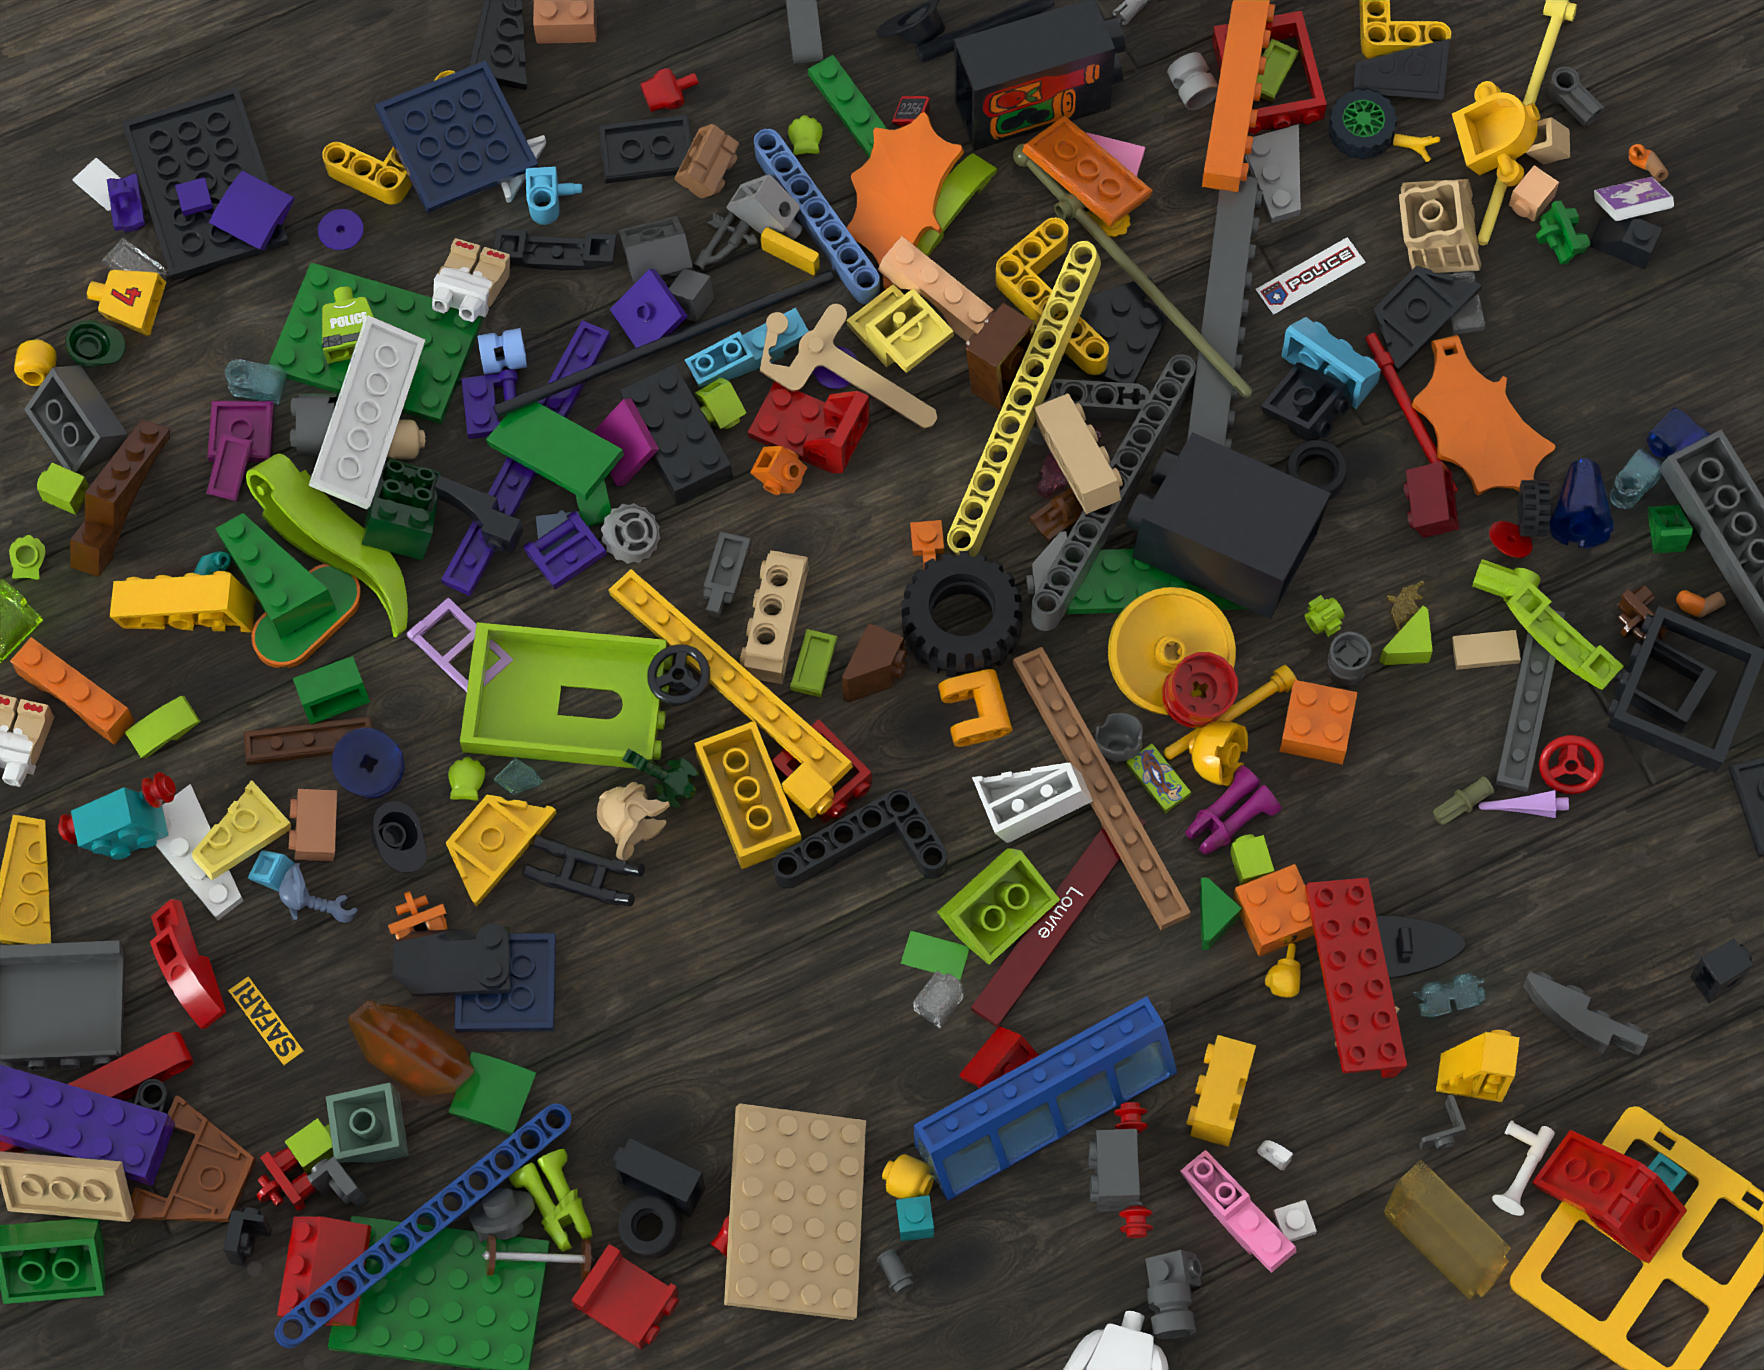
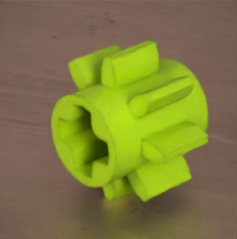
M1322 595L1308 603L1309 607L1307 609L1309 612L1305 614V619L1314 633L1319 634L1325 631L1329 637L1341 629L1340 625L1342 622L1340 620L1345 615L1340 604L1331 597L1324 600Z

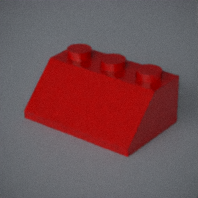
M294 1217L277 1316L283 1318L368 1250L372 1227L327 1217ZM347 1280L337 1282V1290L341 1295L350 1296L353 1294L354 1287L351 1282ZM360 1297L324 1326H356ZM314 1301L310 1304V1311L315 1317L320 1318L327 1315V1308L324 1303Z

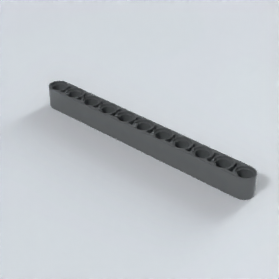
M1181 354L1169 360L1109 464L1111 469L1117 468L1122 478L1123 486L1119 487L1121 500L1088 514L1084 510L1082 511L1032 600L1031 620L1037 629L1050 631L1060 623L1191 393L1196 371L1195 361L1191 357ZM1055 585H1064L1065 587H1057ZM1042 609H1049L1051 611L1045 612Z

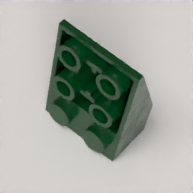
M386 458L371 506L368 508L362 545L423 560L433 534L438 498L434 486L439 476H441V472Z

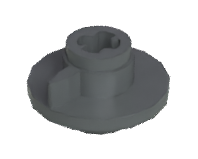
M500 1188L483 1197L481 1203L475 1206L470 1213L469 1221L477 1232L480 1242L487 1240L488 1235H495L497 1239L501 1240L509 1239L518 1235L523 1230V1221L533 1212L535 1201L529 1192Z

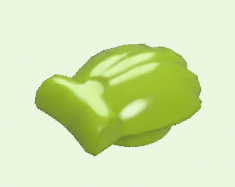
M803 115L799 119L793 120L792 124L789 125L788 135L794 146V155L820 153L818 144L822 138L823 129L822 125L815 118Z
M31 535L17 538L11 544L9 550L10 561L14 568L12 578L40 579L39 568L45 557L44 544L41 543L40 539H34Z
M465 757L462 760L455 761L450 766L448 772L449 783L452 788L450 799L478 800V790L485 778V768L479 761H473L472 758Z

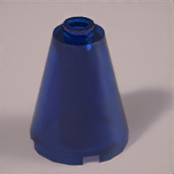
M1582 458L1572 462L1568 468L1550 519V533L1554 539L1567 546L1568 541L1579 543L1578 548L1596 547L1610 539L1614 523L1601 468L1591 459Z

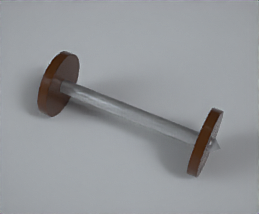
M488 1235L486 1252L482 1254L486 1259V1276L494 1275L495 1260L580 1263L581 1279L585 1280L590 1273L591 1262L595 1260L591 1256L590 1239H583L581 1254L574 1255L496 1251L495 1235Z

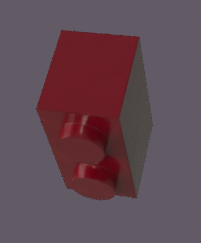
M1442 461L1406 470L1407 482H1404V492L1407 499L1410 500L1411 510L1407 513L1410 527L1415 529L1423 538L1460 529L1452 471Z

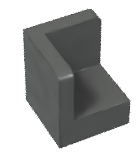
M683 269L669 287V290L688 317L686 319L694 322L700 319L714 300L711 276L689 269Z

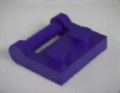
M508 369L498 374L461 378L469 439L489 437L501 421L498 422V418L493 410V406L496 405L494 388L503 387L505 401L517 397L515 384L518 382V377L515 370Z
M576 511L567 515L566 521L535 542L529 541L523 545L529 558L537 565L555 590L607 555L604 547ZM573 530L578 532L545 556L541 554L542 551Z

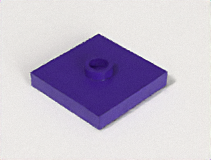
M649 269L610 308V311L636 348L671 334L688 317L655 269Z

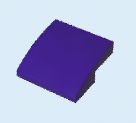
M241 171L222 197L208 223L264 251L277 224H283L295 198Z

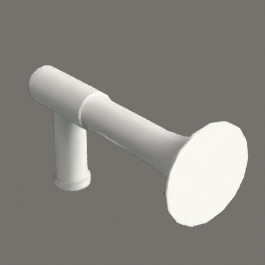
M1511 1120L1504 1134H1509L1531 1147L1510 1188L1502 1195H1494L1492 1200L1502 1210L1521 1216L1524 1214V1209L1520 1205L1522 1193L1538 1162L1541 1161L1555 1132L1547 1126H1542L1538 1134H1535Z

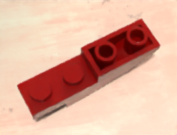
M171 899L151 916L157 936L150 941L161 971L177 999L201 1029H206L225 1014L226 1009L209 957L198 954L182 902Z

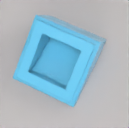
M261 850L248 879L279 891L286 872L296 863L284 854Z

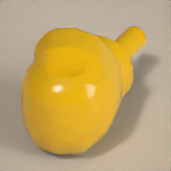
M1293 943L1288 945L1286 958L1278 960L1277 965L1271 967L1265 977V985L1276 996L1294 997L1300 991L1301 965L1298 961L1294 960L1296 945Z

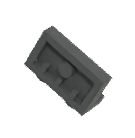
M332 1157L330 1160L324 1159L317 1163L311 1170L312 1174L307 1177L322 1196L333 1189L346 1205L352 1202L360 1209L369 1202L335 1157Z

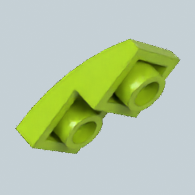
M180 696L137 722L125 733L140 757L148 758L170 740H178L201 721L185 696Z

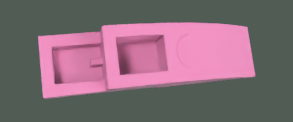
M1206 1150L1180 1170L1192 1189L1235 1240L1250 1255L1253 1254L1271 1273L1297 1252L1296 1246L1251 1201L1250 1195Z

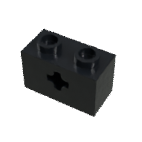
M1733 938L1703 956L1690 978L1707 1002L1711 1003L1743 982L1753 966L1751 954L1744 945H1739Z

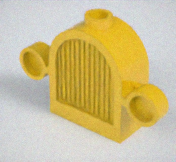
M1485 81L1479 84L1475 90L1474 97L1477 102L1452 113L1466 166L1479 176L1497 168V177L1507 186H1516L1524 177V169L1514 159L1527 152L1535 141L1538 131L1537 121L1540 120V114L1534 103L1525 105L1514 95L1501 93L1500 88L1494 83Z

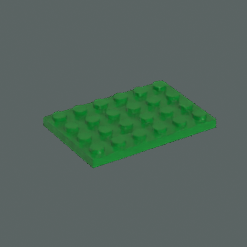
M310 263L267 366L268 373L340 394L351 359L327 363L322 347V307L325 304L335 302V289L350 287L353 298L366 297L374 318L425 339L401 413L442 424L484 317L478 316L473 322L462 319L459 316V309L450 307L448 312L445 313L437 312L432 309V297Z
M360 1216L351 1217V1222L372 1227L368 1249L402 1223ZM417 1224L418 1229L422 1232H430L433 1229V1226ZM445 1228L360 1296L356 1326H331L328 1348L334 1351L479 1370H530L548 1262L495 1260L494 1275L486 1276V1259L482 1254L486 1252L487 1240L480 1242L476 1231ZM515 1236L503 1240L496 1238V1251L550 1252V1241ZM401 1238L391 1239L390 1247L394 1252H406L407 1246L404 1240ZM366 1259L365 1271L372 1275L380 1273V1265L374 1259Z

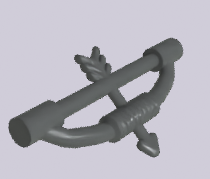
M731 211L725 220L723 217L712 213L713 219L706 222V224L718 230L705 250H701L692 266L698 271H703L706 265L721 261L734 249H737L743 239L747 240L748 245L757 244L756 236L754 234H751V236L747 234L751 226L743 220L740 221L736 228L730 226L736 217ZM726 230L731 232L732 235L727 241V245L716 255L712 256L711 253Z

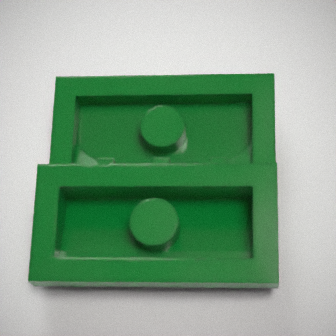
M471 1052L448 1114L476 1125L483 1124L511 1136L516 1128L536 1072L491 1056Z

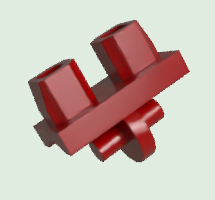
M286 1148L273 1156L269 1152L260 1157L275 1180L270 1182L266 1175H262L257 1180L262 1186V1189L257 1194L259 1201L263 1203L271 1199L274 1205L278 1207L284 1202L279 1194L283 1190L298 1212L305 1208L304 1200L316 1188L307 1179L308 1175L306 1172L292 1182L287 1179L285 1174L299 1165L290 1149Z

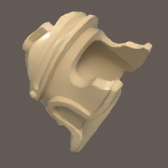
M631 782L626 787H616L605 791L600 796L597 807L598 822L605 831H608L615 838V843L618 844L616 856L619 860L624 861L632 856L634 845L642 839L647 841L654 838L663 830L667 823L666 820L644 818L646 816H657L670 806L668 801L647 800L645 786L642 784L638 785L637 782Z

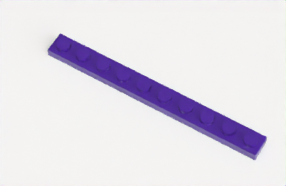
M582 320L548 384L595 365L610 339V332ZM586 382L542 399L538 403L567 418ZM507 457L488 495L497 498L501 513L514 517L537 473ZM474 521L441 579L443 585L468 596L472 595L495 552L486 546L481 528Z

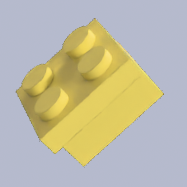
M894 284L847 319V326L886 368L893 362H896L906 373L954 336V331L914 289L904 295Z

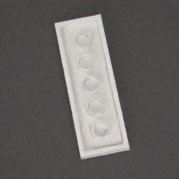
M369 315L364 319L309 486L364 509H368L371 506L425 339Z

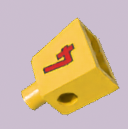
M111 270L106 284L90 282L87 298L100 302L98 311L106 319L150 337L166 281L155 272Z

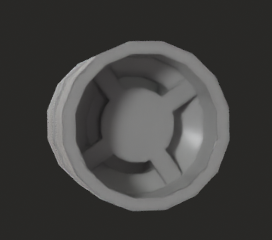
M1198 52L1189 53L1178 58L1167 70L1174 87L1179 89L1178 94L1188 110L1205 107L1217 97L1218 83L1211 73H1207L1209 67L1202 54Z

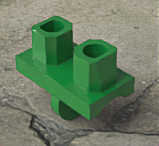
M1554 201L1551 204V209L1540 217L1542 229L1536 234V239L1538 243H1548L1551 250L1554 249L1560 265L1568 264L1575 255L1586 251L1590 246V241L1587 234H1576L1574 231V227L1579 223V215L1576 209L1564 208L1562 201Z

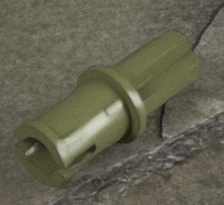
M1482 776L1478 781L1462 791L1456 790L1453 797L1434 808V818L1439 824L1446 825L1465 811L1470 813L1473 810V806L1489 795L1494 794L1493 786L1486 777Z

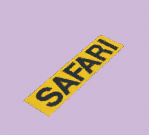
M249 976L228 990L283 1066L303 1052L301 1046Z

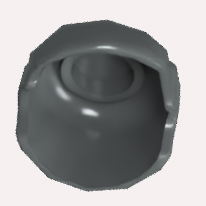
M1126 712L1112 713L1108 715L1103 726H1097L1095 742L1104 758L1120 763L1138 755L1143 746V724L1136 716Z

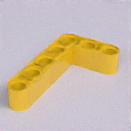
M1359 0L1361 51L1367 58L1432 43V39L1440 41L1451 38V30L1443 22L1390 21V0ZM1370 13H1378L1380 16H1373ZM1371 39H1378L1381 42H1373ZM1401 39H1408L1411 42H1403Z
M444 71L435 80L453 74L455 71ZM341 142L328 144L322 152L327 173L331 178L386 204L392 205L401 202L413 185L403 164L400 163L401 160L394 146L384 162ZM337 159H344L340 163H333ZM363 171H370L366 175H359ZM390 183H395V184H396L395 186H393V187H391V188L385 187L386 185H388V184H390Z
M1056 217L1044 221L1004 254L996 264L995 282L997 288L1029 319L1034 321L1036 326L1052 293V289L1037 275L1066 251L1068 245V225L1064 220ZM1058 235L1061 238L1051 239L1048 236ZM1034 253L1038 256L1036 258H1029L1026 255ZM1005 272H1013L1016 275L1008 277L1003 274ZM1027 292H1033L1037 295L1034 297H1028L1024 294ZM1062 310L1057 312L1058 316L1054 317V320H1063L1068 315V311ZM1079 317L1073 333H1077L1080 336L1070 338L1064 353L1087 374L1099 375L1107 368L1109 346L1085 320ZM1091 353H1097L1101 357L1094 359L1090 358L1088 355Z

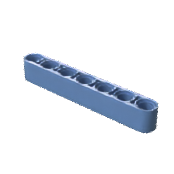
M772 129L760 130L754 137L755 158L766 175L770 174L799 204L800 209L795 216L852 296L859 303L868 304L880 295V280L877 270L781 136ZM765 146H772V147H774V148L771 149V150H764V149H762V148L765 147ZM782 168L790 169L786 173L778 172ZM798 191L806 192L804 195H795L794 193ZM813 214H821V215H823V216L820 217V218H812V217H810V216L813 215ZM831 236L839 238L837 241L827 240ZM848 259H852V260H855V261H856V262L853 263V264H845V263H843L845 260H848ZM864 282H869L872 284V286L868 288H863L860 286V284Z

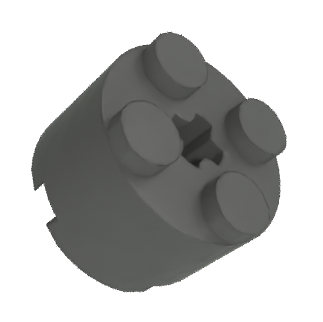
M300 394L298 398L291 399V414L296 416V428L291 429L290 442L291 447H296L297 452L301 456H319L339 394Z

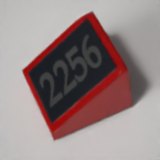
M902 96L892 124L904 127L911 124L921 113L925 112L928 114L930 97Z

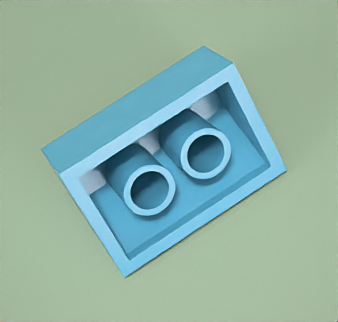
M1307 317L1293 323L1286 329L1281 357L1294 366L1297 362H1300L1347 384L1352 399L1351 406L1357 409L1379 381L1381 369L1378 368L1376 362L1367 356H1361L1353 350L1347 341L1343 339L1338 340L1328 333L1326 327L1321 323L1312 322Z

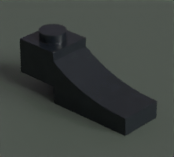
M439 476L434 486L438 499L454 506L471 518L481 528L483 540L487 547L496 552H503L505 550L513 554L523 534L521 521L501 513L496 497Z

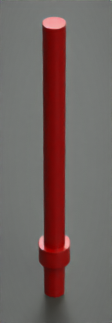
M1376 333L1369 334L1365 337V340L1374 356L1373 360L1378 365V368L1381 369L1429 463L1443 462V460L1437 458V449L1417 411L1412 408V401L1393 367L1395 362L1389 352H1385ZM1454 483V491L1456 494L1458 492V489Z

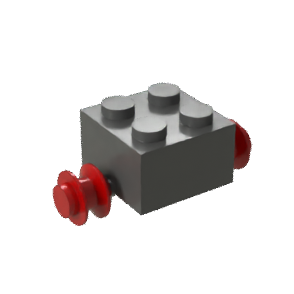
M1136 1102L1121 1104L1120 1109L1114 1111V1115L1121 1117V1123L1115 1125V1130H1096L1095 1141H1089L1088 1149L1089 1169H1095V1173L1091 1174L1090 1202H1097V1212L1121 1211L1119 1216L1126 1219V1225L1119 1229L1121 1232L1126 1233L1128 1238H1144L1147 1236V1232L1153 1230V1226L1146 1224V1218L1153 1213L1148 1208L1142 1206V1202H1139L1140 1185L1137 1138L1139 1137L1138 1134L1148 1128V1124L1141 1122V1116L1147 1114V1109L1140 1108V1103Z

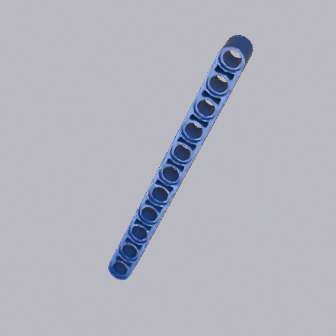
M551 1104L287 1313L275 1328L274 1332L277 1342L285 1348H295L479 1202L485 1195L494 1190L509 1176L559 1138L570 1126L571 1114L564 1105ZM549 1114L557 1115L561 1120V1128H551L546 1122V1116ZM522 1135H531L536 1141V1147L534 1149L525 1148L520 1139ZM495 1156H506L510 1161V1169L502 1170L498 1168L495 1164ZM473 1175L480 1176L485 1183L484 1189L474 1190L469 1184V1177ZM452 1196L457 1199L459 1203L458 1210H447L443 1205V1198ZM427 1217L433 1224L432 1231L422 1232L418 1229L417 1218ZM401 1238L404 1240L407 1246L406 1252H394L390 1247L391 1239ZM364 1260H376L380 1265V1273L375 1275L367 1273L363 1265ZM340 1280L351 1282L354 1287L353 1294L350 1296L341 1295L337 1290V1282ZM314 1301L324 1303L327 1308V1315L320 1318L315 1317L310 1311V1304ZM295 1323L300 1329V1337L297 1339L287 1338L283 1333L284 1324Z

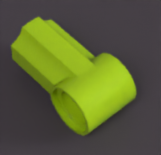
M1482 559L1472 587L1503 597L1507 603L1527 580L1538 588L1541 578L1535 572L1525 568L1511 570Z

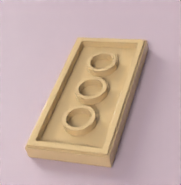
M0 1151V1184L8 1211L130 1222L135 1215L121 1161Z

